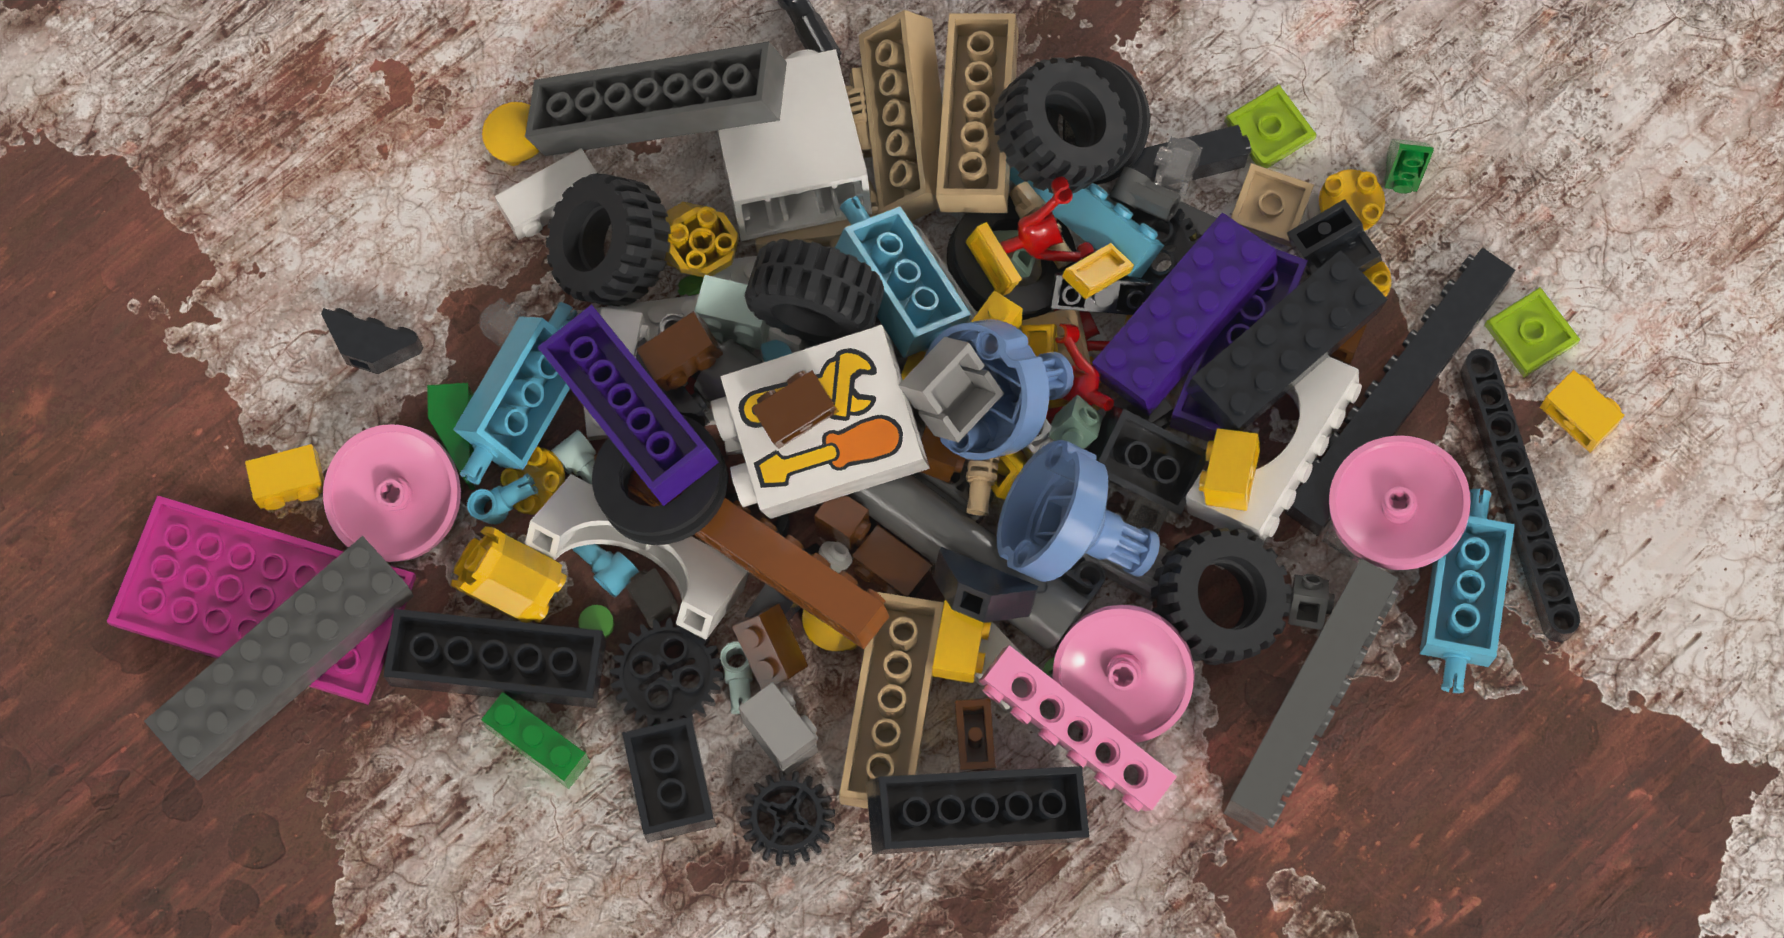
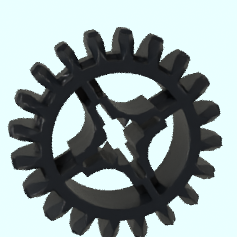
M780 771V781L774 783L773 777L769 774L765 777L768 784L766 788L758 782L754 784V789L759 794L758 796L747 793L745 796L746 801L753 806H742L740 810L744 816L751 817L740 821L742 829H752L745 833L743 836L745 842H751L757 839L752 845L751 850L756 854L765 848L762 856L765 862H768L772 855L776 854V866L781 867L784 857H789L791 867H795L797 864L795 856L802 855L803 861L808 863L810 862L808 850L811 849L816 855L822 853V849L817 844V841L824 844H829L831 841L830 837L823 833V831L835 830V824L825 820L835 816V809L824 808L832 802L830 795L819 798L824 791L822 784H818L813 789H810L813 777L809 775L804 779L803 783H799L800 774L798 771L793 772L792 781L787 780L785 772ZM781 793H796L784 804H777L773 801L768 802L772 797ZM805 798L813 804L817 811L815 827L808 824V820L800 815ZM794 810L795 813H793L794 820H797V822L793 823L788 821L786 825H783V827L781 828V824L783 823L781 817H778V815L781 816L782 814L784 816H788L789 813ZM761 811L765 812L769 818L775 821V826L772 830L773 835L770 840L763 835L759 828V815ZM793 833L808 836L797 844L780 845L788 835Z

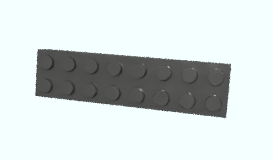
M768 41L535 79L525 137L544 156L575 152L581 148L582 150L780 121L787 62Z
M362 536L151 714L144 722L184 769L198 781L394 614V609L401 608L414 595L401 577Z
M1362 558L1360 559L1223 814L1260 834L1266 825L1273 828L1286 805V802L1280 800L1282 795L1289 798L1303 773L1297 769L1298 765L1306 767L1319 743L1313 737L1315 735L1322 737L1336 712L1330 706L1338 707L1352 682L1346 676L1354 677L1368 652L1362 646L1370 647L1384 622L1378 616L1385 619L1399 594V591L1394 589L1399 579L1398 577Z

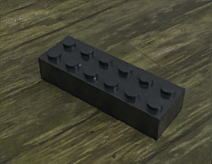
M1340 250L1191 377L1186 391L1222 429L1243 431L1381 311L1388 299Z
M394 609L383 677L392 687L496 698L504 692L515 700L597 708L606 638L601 630Z
M1082 766L880 776L866 783L872 855L1074 843L1089 838Z

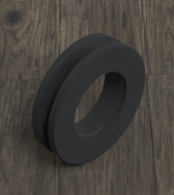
M1071 57L1068 59L1081 62L1082 67L1090 66L1096 70L1095 74L1099 78L1104 77L1110 83L1108 87L1112 93H1117L1120 98L1118 103L1120 109L1124 108L1126 120L1123 122L1124 125H1127L1124 153L1119 157V162L1111 170L1093 182L1096 185L1107 183L1118 178L1124 167L1131 168L1140 157L1146 145L1150 129L1148 101L1139 82L1121 66L1095 57ZM1045 106L1047 119L1053 130L1060 137L1058 129L1059 113Z
M1010 195L1008 198V213H965L953 230L948 242L946 254L948 271L976 311L981 309L995 289L966 244V240L977 226L986 222L992 231L1018 230L1020 218ZM1056 218L1057 224L1059 223L1062 227L1061 236L1072 252H1076L1075 243L1069 229ZM1041 260L1042 272L1039 279L1027 286H1016L1004 297L1023 308L1022 321L1044 315L1052 309L1049 307L1054 274L1065 271L1066 268L1077 262H1072L1058 270L1053 261Z
M685 415L682 416L706 444L719 463L688 486L679 497L665 506H644L630 499L627 485L634 468L609 437L602 445L595 459L592 472V487L595 499L611 525L619 533L635 542L648 545H666L682 541L704 528L716 515L725 498L728 473L724 457L706 428Z

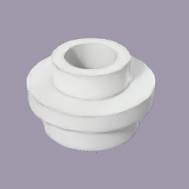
M824 542L819 549V554L831 564L830 568L837 573L847 569L852 563V557L848 548L840 542Z

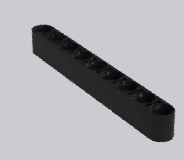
M1475 349L1469 353L1460 371L1461 380L1507 522L1515 524L1513 541L1542 631L1549 640L1564 642L1579 627L1580 614L1496 358L1489 350ZM1471 364L1482 365L1486 372H1475ZM1487 394L1492 396L1496 404H1486L1482 400L1481 395ZM1491 426L1502 427L1506 435H1496L1493 433ZM1501 458H1512L1516 463V467L1510 468L1505 466ZM1512 489H1521L1525 492L1527 499H1517L1513 495ZM1522 521H1532L1536 525L1537 531H1527L1523 527ZM1532 553H1542L1546 556L1548 563H1537ZM1549 584L1554 586L1558 591V596L1552 597L1547 595L1543 590V585ZM1554 617L1564 618L1568 623L1569 629L1563 630L1558 628L1554 623Z

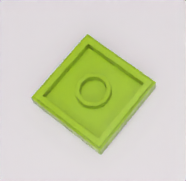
M1279 84L1225 116L1224 119L1228 127L1239 125L1242 136H1248L1251 146V154L1249 156L1256 165L1264 168L1271 167L1315 140L1317 135Z
M1541 287L1488 319L1484 324L1523 378L1571 349L1581 340Z

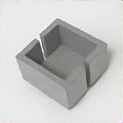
M944 337L898 385L913 407L920 409L918 414L934 436L958 443L1004 394L990 372L982 369L985 365L970 343Z
M772 682L739 706V711L743 724L778 770L785 772L787 776L818 753L816 741L819 738L816 735L817 729L806 715L800 718L797 714L798 711L794 706L796 702L787 689L783 687L779 690Z

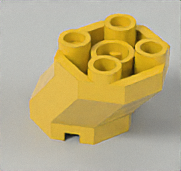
M681 202L667 210L668 217L665 219L670 224L671 234H668V242L671 243L670 251L666 252L665 256L668 266L675 267L681 273L704 277L705 275L714 276L732 265L739 237L724 212L716 211L712 207L688 202Z
M485 526L480 531L485 536L480 541L473 538L467 544L454 566L453 573L458 575L459 578L458 580L452 579L451 586L516 622L530 623L532 620L537 623L541 622L549 611L548 603L553 594L560 591L566 582L567 576L561 572L562 565L535 549L505 535L498 529Z

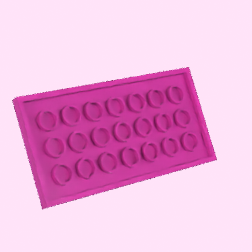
M157 495L107 623L110 626L219 658L342 554L343 551ZM391 566L408 585L410 590H412L416 575L413 572ZM406 603L399 609L404 610ZM394 614L309 685V687L369 705L387 657Z

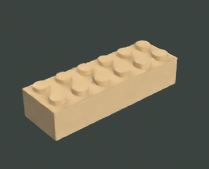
M903 10L859 35L879 214L901 206L912 222L939 209L936 187L942 96L932 19Z
M949 13L936 197L940 212L1008 213L1010 166L1005 161L1007 159L1005 152H1000L997 141L1000 139L999 135H995L994 122L998 120L994 118V111L1002 91L1016 79L1019 38L1016 14Z
M877 592L886 601L884 606L890 617L864 649L839 794L840 804L868 809L867 782L880 776L917 775L933 678L932 666L944 602Z

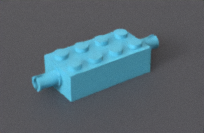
M854 196L852 199L849 198L841 204L840 210L851 225L843 229L835 248L846 255L850 254L856 257L861 263L865 262L871 267L872 271H876L879 274L885 291L877 318L903 358L928 349L935 338L944 330L957 324L967 323L971 313L901 206L870 218L858 196Z
M559 302L549 322L539 317L518 318L453 430L472 444L474 448L468 462L460 472V475L462 477L466 476L465 479L477 485L480 484L491 461L500 467L523 470L568 393L569 386L538 349V346L577 316V311L572 310L573 307Z
M1470 489V515L1466 529L1457 544L1446 555L1433 562L1420 655L1442 658L1446 661L1443 683L1441 684V689L1449 692L1452 686V693L1464 692L1463 686L1466 665L1468 663L1489 667L1497 656L1515 524L1487 519L1491 492L1483 490V495H1480V489Z

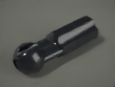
M777 0L779 6L786 10L795 26V32L806 50L820 53L836 49L838 60L841 59L840 55L842 53L820 14L816 13L810 0Z

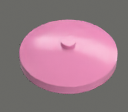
M379 425L366 429L350 438L333 457L327 469L323 486L325 513L337 537L347 547H350L360 537L364 536L386 562L411 560L422 556L436 547L453 526L461 499L459 475L446 449L428 434L403 425Z
M1412 436L1382 437L1360 446L1339 466L1330 487L1329 510L1337 536L1355 556L1380 568L1409 570L1437 561L1446 555L1460 540L1470 515V490L1461 467L1450 454L1439 446Z
M1132 605L1107 606L1094 610L1080 618L1062 638L1053 664V680L1134 743L1153 739L1170 729L1185 712L1194 686L1195 671L1192 654L1186 641L1180 636L1179 631L1159 614ZM1073 722V723L1076 724L1080 729H1082V727H1081L1078 723Z

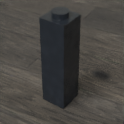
M1239 125L1145 147L1131 168L1151 179V182L1167 187L1245 168L1247 157L1251 154L1250 141L1247 135L1242 136Z

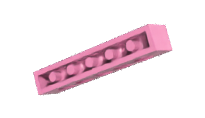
M1010 645L1002 649L978 681L985 686L982 691L989 698L997 703H1000L1001 700L1013 708L1010 713L1017 720L1025 725L1031 722L1041 731L1038 735L1044 741L1054 747L1057 744L1068 751L1066 757L1072 763L1082 766V769L1086 765L1096 773L1094 779L1108 790H1111L1113 787L1124 795L1122 801L1136 812H1139L1141 809L1143 811L1153 810L1177 777ZM1016 678L1022 679L1027 685V693L1023 698L1017 697L1012 691V682ZM1043 700L1050 701L1055 707V714L1050 720L1044 718L1040 713L1039 708ZM1071 722H1076L1082 727L1083 735L1079 741L1072 740L1068 735L1067 730ZM1100 743L1105 744L1110 750V759L1106 763L1100 762L1095 754L1096 748ZM1128 765L1133 766L1138 772V779L1133 785L1128 784L1123 776L1124 770Z

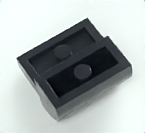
M1345 199L1287 232L1295 255L1308 260L1305 267L1307 275H1312L1340 250L1361 272L1382 261L1381 254L1363 230L1362 222Z

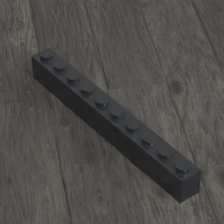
M1483 247L1475 257L1471 254L1467 256L1459 268L1462 275L1457 281L1453 279L1448 281L1440 293L1443 300L1437 307L1431 304L1421 318L1424 325L1418 332L1414 329L1411 330L1401 345L1405 350L1399 357L1393 354L1382 370L1386 373L1380 383L1374 380L1363 395L1367 399L1361 408L1355 405L1344 420L1347 424L1346 428L1341 434L1337 431L1333 433L1326 448L1328 452L1321 460L1318 457L1314 459L1312 472L1308 480L1302 486L1298 485L1295 490V500L1290 509L1285 510V514L1316 536L1321 534L1331 520L1329 510L1330 487L1334 475L1342 462L1360 446L1375 439L1394 436L1510 282L1516 270Z

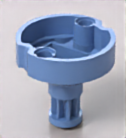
M986 319L954 325L939 334L925 354L926 356L944 337L968 342L985 365L982 369L990 372L1004 392L1003 396L959 443L940 437L941 443L953 453L971 460L992 459L1024 449L1040 432L1047 415L1049 400L1063 398L1070 392L1073 386V369L1066 357L1057 352H1048L1035 356L1032 348L1028 345L1027 336L1015 326L1000 320Z
M1065 440L1053 441L1043 446L1023 466L1007 494L997 529L998 553L1000 557L1008 560L1007 566L1042 582L1051 581L1062 576L1084 554L1099 560L1107 559L1122 566L1126 573L1136 577L1142 576L1154 564L1159 552L1160 541L1157 533L1146 528L1138 529L1123 522L1119 515L1106 509L1108 474L1105 465L1096 461L1095 454Z

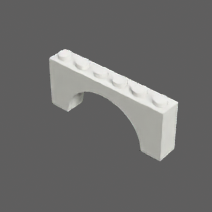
M1328 357L1287 392L1294 400L1300 413L1296 432L1280 455L1263 467L1256 469L1247 511L1206 505L1204 492L1199 491L1200 473L1186 495L1188 513L1219 528L1227 527L1230 531L1234 529L1247 531V538L1256 535L1265 541L1267 536L1272 537L1278 528L1279 516L1284 509L1289 510L1296 497L1295 490L1300 482L1305 483L1312 472L1314 459L1317 455L1322 456L1324 454L1333 428L1337 430L1341 426L1345 418V409L1349 402L1354 403L1357 400L1362 385L1359 384V370Z
M572 474L530 520L525 545L553 560H556L561 554L570 549L591 544L619 546L646 556L662 567L671 576L679 589L682 603L676 624L705 640L743 592L749 574L747 570L711 546L691 536L682 541L666 545L642 544L625 537L611 525L599 507L592 485Z

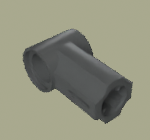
M1124 167L1109 198L1131 210L1138 208L1169 222L1179 208L1181 196L1151 182V179L1132 168Z

